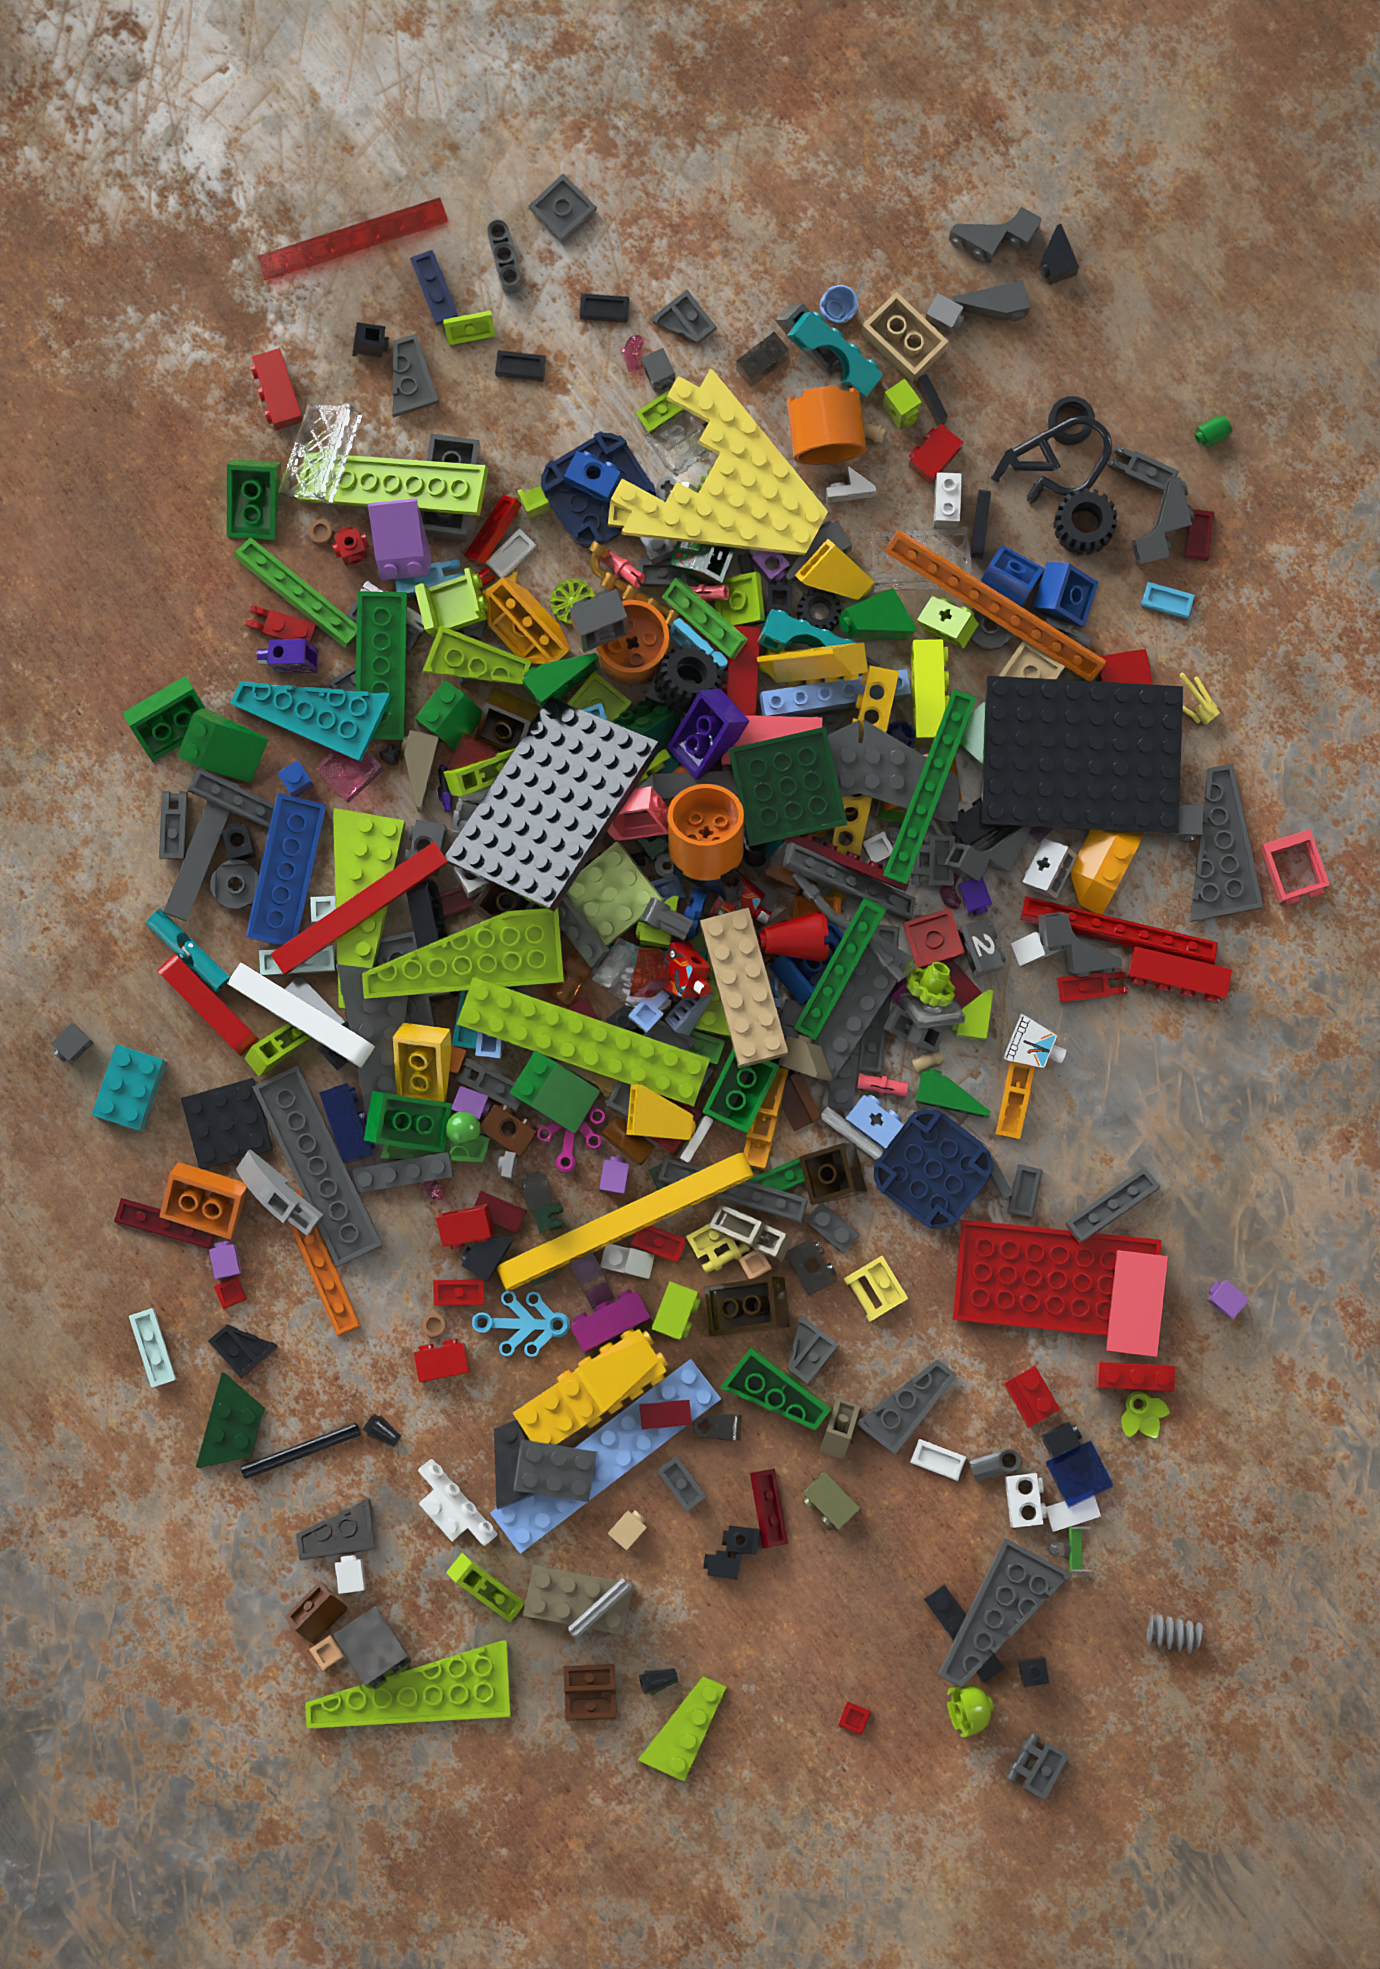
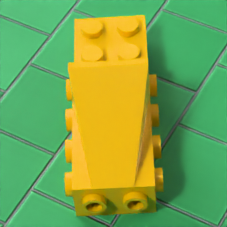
M633 1328L627 1330L620 1335L622 1339L615 1345L609 1342L599 1349L600 1355L594 1359L588 1356L578 1363L579 1367L573 1373L570 1370L565 1371L557 1377L558 1383L514 1411V1416L530 1441L557 1445L582 1427L587 1425L590 1429L601 1422L600 1416L605 1412L609 1411L611 1415L622 1408L621 1402L628 1397L634 1400L643 1394L642 1388L649 1383L655 1386L664 1380L663 1374L667 1372L664 1367L668 1363L661 1352L655 1354L651 1348L654 1342L648 1332L642 1333L640 1329L634 1331Z

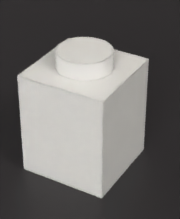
M356 1555L341 1557V1562L335 1563L339 1594L365 1590L366 1581L363 1559H356Z

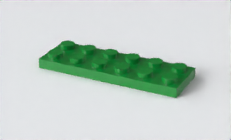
M357 591L355 692L366 691L380 694L390 693L392 695L372 740L403 741L405 735L407 592Z

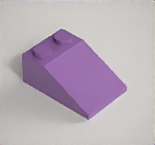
M417 498L369 503L368 509L375 558L381 581L429 576L432 556Z

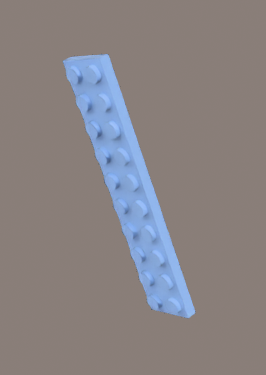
M691 1359L575 1447L577 1449L597 1452L589 1500L686 1427L675 1426L642 1430L639 1404L690 1400L691 1420L693 1421L721 1400ZM535 1494L498 1510L496 1508L490 1514L521 1554L587 1502Z

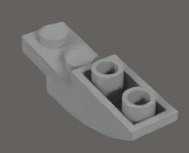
M252 1150L246 1153L236 1170L248 1189L282 1223L288 1220L306 1236L310 1234L323 1214L286 1184L289 1180Z

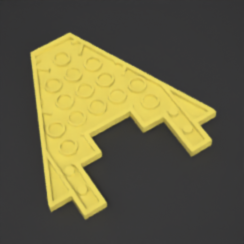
M709 370L700 387L678 376L666 400L708 422L698 444L719 456L699 493L676 482L666 502L621 479L610 500L612 504L631 513L621 534L805 556L828 513L827 509L714 370Z

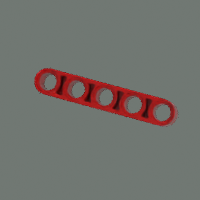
M175 953L157 970L240 1056L258 1040L256 1035Z

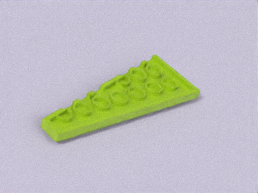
M501 1640L415 1667L397 1675H390L385 1678L387 1680L386 1683L377 1689L372 1687L368 1690L362 1684L305 1703L306 1729L510 1717L507 1640Z

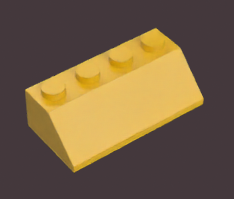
M864 642L790 650L757 657V662L776 683L787 682V686L802 685V680H806V685L821 683V678L825 679V683L840 681V676H844V681L859 679L858 674L868 672Z

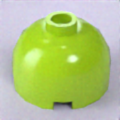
M964 1684L961 1688L957 1686L950 1687L947 1695L952 1694V1701L947 1702V1707L955 1730L961 1729L963 1732L960 1734L961 1737H968L982 1732L991 1719V1711H993L991 1698L986 1696L985 1692L975 1685Z

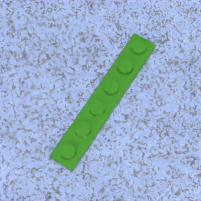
M251 537L235 551V559L341 646L346 648L356 638L357 624Z

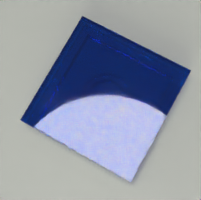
M1091 1440L1045 1462L1068 1509L1114 1487Z

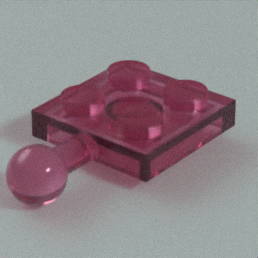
M308 739L312 746L321 747L328 754L314 769L348 803L384 770L367 751L362 762H359Z

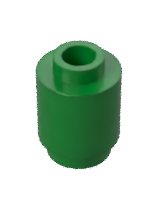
M1224 415L1221 417L1216 416L1196 427L1194 436L1201 447L1204 446L1208 449L1228 438L1233 429L1229 420Z

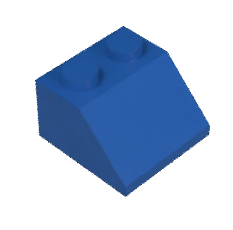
M1002 545L988 565L980 581L1023 607L1045 568Z
M1047 562L1033 608L1047 617L1084 627L1098 581L1070 563Z

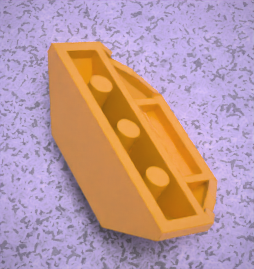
M503 576L485 593L488 605V626L516 656L535 664H546L559 661L570 650L561 626L527 589Z
M1090 830L1070 871L1079 906L1090 912L1103 914L1130 864L1144 833Z

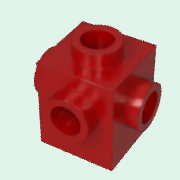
M352 527L341 529L338 532L339 534L334 535L337 543L332 544L336 557H342L345 565L359 563L368 557L365 548L369 547L365 533L359 534L357 527L354 529Z

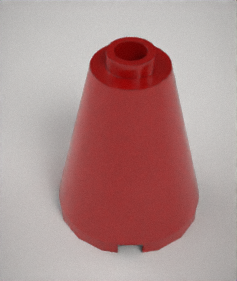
M813 912L764 927L762 933H758L759 947L763 948L764 953L818 962L826 961L829 944L825 945V936H829L825 915L821 912Z

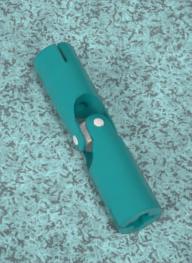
M158 909L148 918L145 924L215 993L219 992L227 984L230 976L207 953L199 948L167 914H164L162 909ZM178 943L184 944L182 949L179 947Z

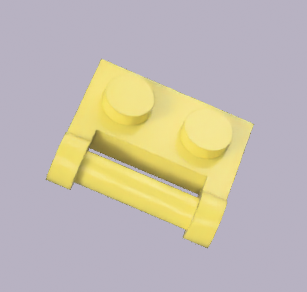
M883 1256L844 1278L847 1285L850 1284L865 1309L869 1322L908 1299ZM860 1277H866L881 1302V1307L875 1308L858 1280Z

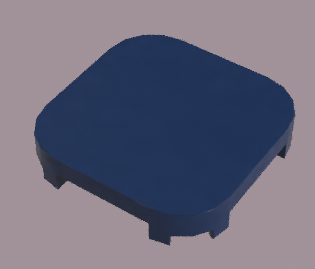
M602 431L593 434L594 437L555 461H549L541 475V488L545 497L548 498L551 508L570 538L584 548H590L593 541L600 545L608 543L621 535L623 528L608 527L610 501L606 503L565 483L564 475L576 451L581 453L587 451L597 457L596 460L604 464L610 462L619 468L618 470L621 471V479L656 497V489L653 482L651 483L628 447L627 441L621 435L603 433ZM591 471L587 477L594 480L599 478L600 473L598 471Z
M923 1109L914 1112L907 1118L908 1120L880 1158L876 1160L873 1167L876 1187L882 1194H885L923 1223V1225L933 1229H944L954 1225L962 1217L988 1182L994 1171V1158L989 1148L946 1114L935 1109Z

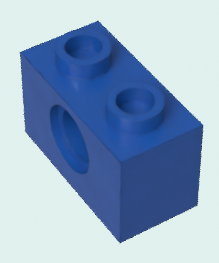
M576 451L564 475L565 483L609 503L621 480V471L610 462L604 464L596 460L597 457L587 451L583 453ZM591 471H598L600 473L599 478L594 480L588 478L587 475Z

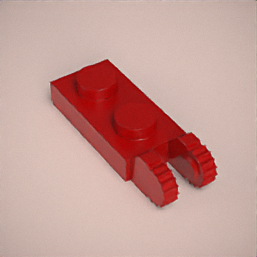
M251 605L250 612L267 619L265 625L254 620H246L244 624L246 627L279 640L306 639L310 643L312 642L317 627L315 623Z
M1099 972L1082 977L1076 975L1058 977L1056 981L1059 1003L1128 993V987L1121 986L1109 989L1108 980H1122L1126 978V972Z

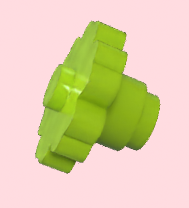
M933 962L932 965L924 968V970L915 967L906 978L908 981L906 987L910 990V993L919 997L925 1004L933 1007L939 1004L942 1007H946L951 1004L955 997L953 993L955 987L949 980L950 969L941 962Z

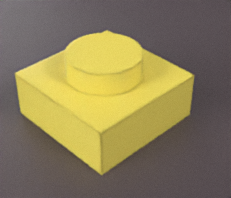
M610 502L608 527L624 528L631 513Z

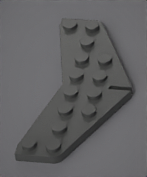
M859 720L828 735L841 797L860 793L908 809L927 757L864 720L863 743H858ZM949 771L932 817L944 821H958L959 779L954 773Z

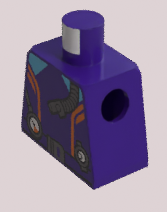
M306 639L270 640L268 649L257 650V662L259 664H268L277 672L317 673L318 649Z

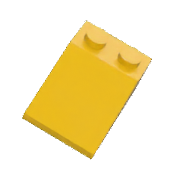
M403 1023L393 1036L396 1093L398 1095L446 1102L452 1051L450 1029Z

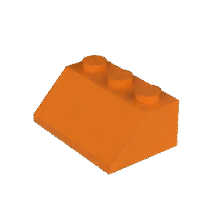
M178 1162L169 1173L160 1218L231 1240L245 1204L248 1187L244 1182Z

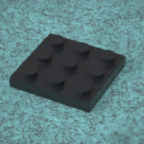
M254 1078L181 1098L200 1169L205 1170L243 1159L249 1150H252L257 1155L273 1150L262 1107L253 1089V1086H255Z

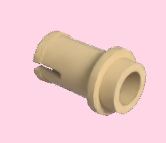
M863 421L865 437L874 440L873 443L875 444L877 442L882 443L886 434V429L883 428V425L878 427Z
M937 1048L936 1053L927 1052L911 1059L917 1074L937 1064L941 1066L940 1063L944 1062L939 1048Z

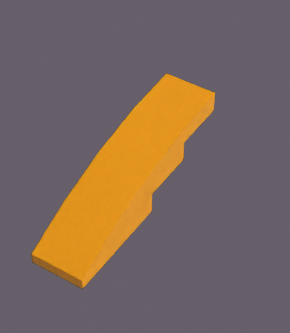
M1009 1061L995 1134L1020 1139L1035 1066Z
M779 1067L746 1136L747 1141L743 1153L751 1168L766 1170L784 1096L788 1069Z

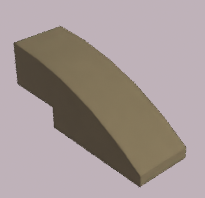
M721 1204L709 1225L710 1228L780 1262H782L793 1240L787 1234Z

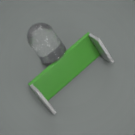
M879 800L875 818L890 821L887 826L886 838L890 842H896L906 813L893 810L884 811V808L879 807L881 802Z
M1069 1527V1542L1059 1541L1051 1543L1049 1545V1553L1054 1557H1067L1070 1555V1571H1092V1569H1082V1529H1089L1091 1527Z

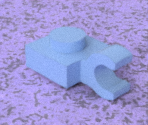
M662 989L651 1002L644 997L628 1015V1018L647 1033L663 1016L659 1008L668 1000L669 995Z

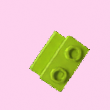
M470 568L464 569L465 575L431 587H427L424 583L414 586L424 629L433 638L436 636L440 625L454 631L487 619L485 612L488 609L487 601L483 595L481 596L480 588L483 587L479 574H475Z

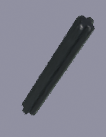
M353 1423L240 1467L244 1479L251 1478L360 1436V1428L357 1423Z

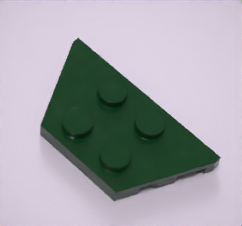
M221 1373L197 1460V1468L252 1457L265 1407L231 1379L227 1373Z

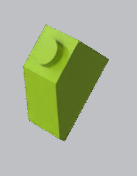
M988 989L960 1010L958 1017L962 1023L952 1024V1030L956 1031V1038L986 1041L993 990Z

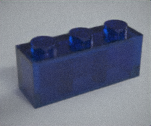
M348 1083L319 1092L343 1163L347 1165L373 1156L372 1149L376 1148L375 1143L364 1140V1125L367 1124V1119L364 1111H359L356 1102L360 1101L356 1088H351Z

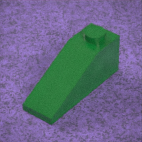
M927 1069V1072H921L915 1103L989 1118L991 1111L947 1076H942V1071Z

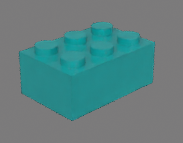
M116 1044L91 1115L143 1133L168 1062L164 1059Z

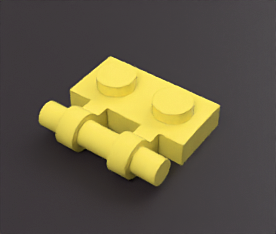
M710 1223L686 1236L697 1258L708 1255L710 1261L702 1265L706 1274L713 1270L718 1271L722 1269V1265L733 1259L738 1260L743 1257L742 1254L750 1250L748 1246L742 1243L736 1245L733 1239L710 1228ZM727 1243L730 1250L716 1256L714 1250Z

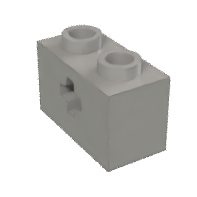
M1043 839L1035 852L1031 866L1025 872L1023 883L1031 891L1056 900L1078 856L1067 846Z

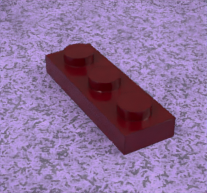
M775 1468L750 1473L763 1549L788 1544Z

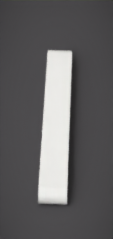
M242 963L238 965L227 982L229 986L360 1068H362L375 1048L374 1045Z

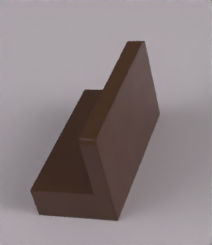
M800 1072L790 1076L786 1082L781 1107L794 1131H797L821 1119L822 1116Z
M617 1115L602 1131L601 1135L633 1162L641 1166L656 1146L643 1136L626 1135L627 1123Z
M319 1581L285 1616V1619L298 1634L311 1644H314L348 1607L334 1596L322 1581Z

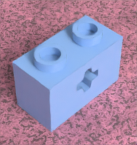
M863 1095L845 1120L885 1151L904 1124L900 1122L902 1118L892 1110L886 1112L880 1107L882 1103L874 1096L870 1095L867 1097ZM879 1115L882 1125L876 1124L872 1126L870 1116L876 1117Z

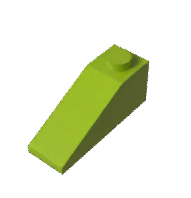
M516 748L474 760L445 771L444 775L450 794L463 797L492 785Z
M287 1023L253 1045L244 1059L260 1077L279 1065L310 1041L312 1037Z
M463 1552L446 1572L458 1585L509 1623L512 1622L526 1603Z

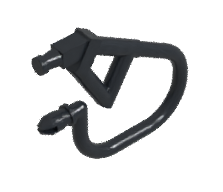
M1087 416L1071 417L1019 446L1005 451L1004 456L990 478L999 483V479L1006 472L1010 464L1014 471H1054L1060 468L1061 465L1048 440L1074 425L1082 424L1095 429L1101 435L1104 443L1102 456L1088 479L1078 487L1065 488L1049 478L1041 476L1028 493L1027 502H1029L1031 496L1035 497L1031 504L1036 502L1040 493L1044 491V486L1062 496L1072 495L1073 491L1079 489V492H1082L1083 488L1090 489L1094 485L1109 461L1112 453V439L1105 426L1097 420ZM1039 446L1047 461H1019L1017 457Z

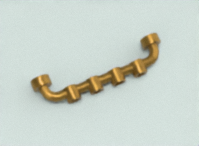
M595 541L592 542L589 550L593 551L589 560L590 568L602 580L600 585L610 589V591L617 588L623 592L621 597L626 600H639L654 606L665 617L667 624L672 626L676 619L680 618L690 625L692 629H696L679 613L602 569L599 565V560L601 557L606 559L610 550Z

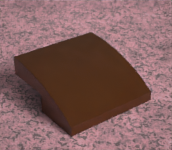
M615 1665L564 1666L565 1720L617 1719Z

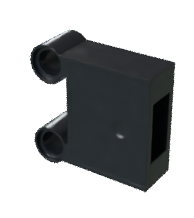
M744 832L743 857L749 866L760 867L766 862L767 843L750 847L747 833ZM673 862V875L720 895L725 902L735 903L742 898L743 878L740 873L733 871L734 868L720 875L719 879L705 881L687 877Z

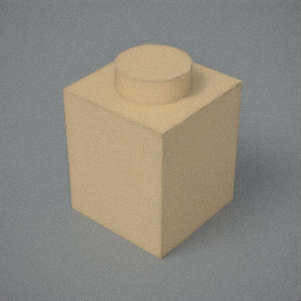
M628 1510L608 1534L627 1550L647 1528L644 1524L646 1519L636 1510L633 1513Z

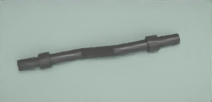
M794 873L791 877L803 889L804 896L809 901L812 900L831 923L847 930L851 922L834 912L819 894L820 890L814 884L811 885L804 876ZM872 937L868 947L879 959L877 962L883 969L887 968L898 982L903 980L906 975L895 964L894 957L889 952L886 953Z

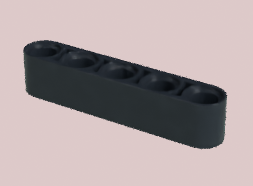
M432 879L422 881L406 892L417 949L448 937L438 886ZM459 991L427 993V996L431 1002L436 1003L457 997Z

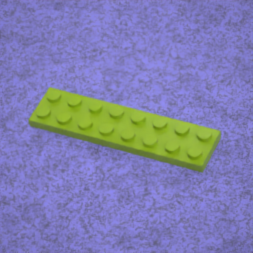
M305 452L296 499L300 502L368 507L369 503L417 498L420 511L480 516L489 468L486 465Z

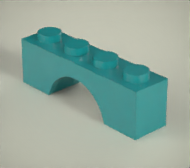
M812 311L803 313L787 337L804 352L817 347H824L833 351L838 356L842 365L841 384L848 390L851 388L858 389L860 398L867 397L884 375L878 370L879 366L871 359L864 358L860 354L861 350L856 345L848 344L843 339V334L833 327L830 328L824 323L825 319L819 313Z
M774 609L766 617L757 641L758 644L777 652L795 643L805 644L812 648L855 643L853 640L835 636L829 630L816 628L806 620H797L782 610Z

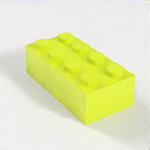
M943 639L913 640L910 655L914 747L932 746L950 698L949 695H945L947 686H949V671H944L946 662H948V647H943Z

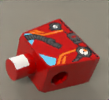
M740 873L743 878L742 898L738 902L728 903L719 895L708 913L715 917L749 908L751 918L763 925L766 924L772 912L760 906L765 893L742 873Z
M671 942L655 984L681 998L705 997L712 989L711 984L706 981L711 970L710 965L691 943Z

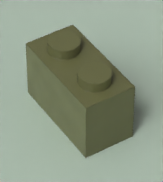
M823 1472L803 1492L806 1496L803 1501L813 1511L818 1508L823 1513L820 1519L830 1529L835 1526L839 1530L860 1509L826 1472Z

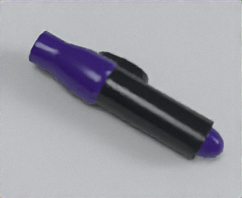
M441 764L438 769L440 786L437 788L439 800L443 803L444 812L453 811L452 795L444 775L448 768Z

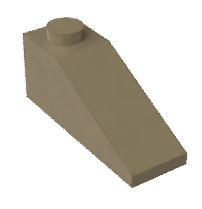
M410 730L409 736H404L401 750L405 751L404 756L416 808L418 811L423 812L440 746V739L437 736Z

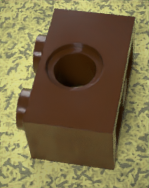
M495 1104L480 1125L481 1132L510 1152L516 1153L519 1158H522L537 1135V1132L533 1130L535 1125L524 1117L521 1121L513 1116L515 1111L508 1106L502 1104L499 1107ZM506 1123L516 1125V1132L511 1136L503 1134L502 1129Z

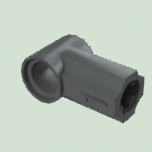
M651 897L640 918V921L657 930L662 929L683 941L694 923L693 920L671 910L669 905Z
M1008 1448L969 1460L977 1482L1003 1473L1013 1472L1020 1466L1021 1460L1015 1450ZM1012 1453L1016 1457V1462L1012 1467H1005L1002 1464L1004 1454Z

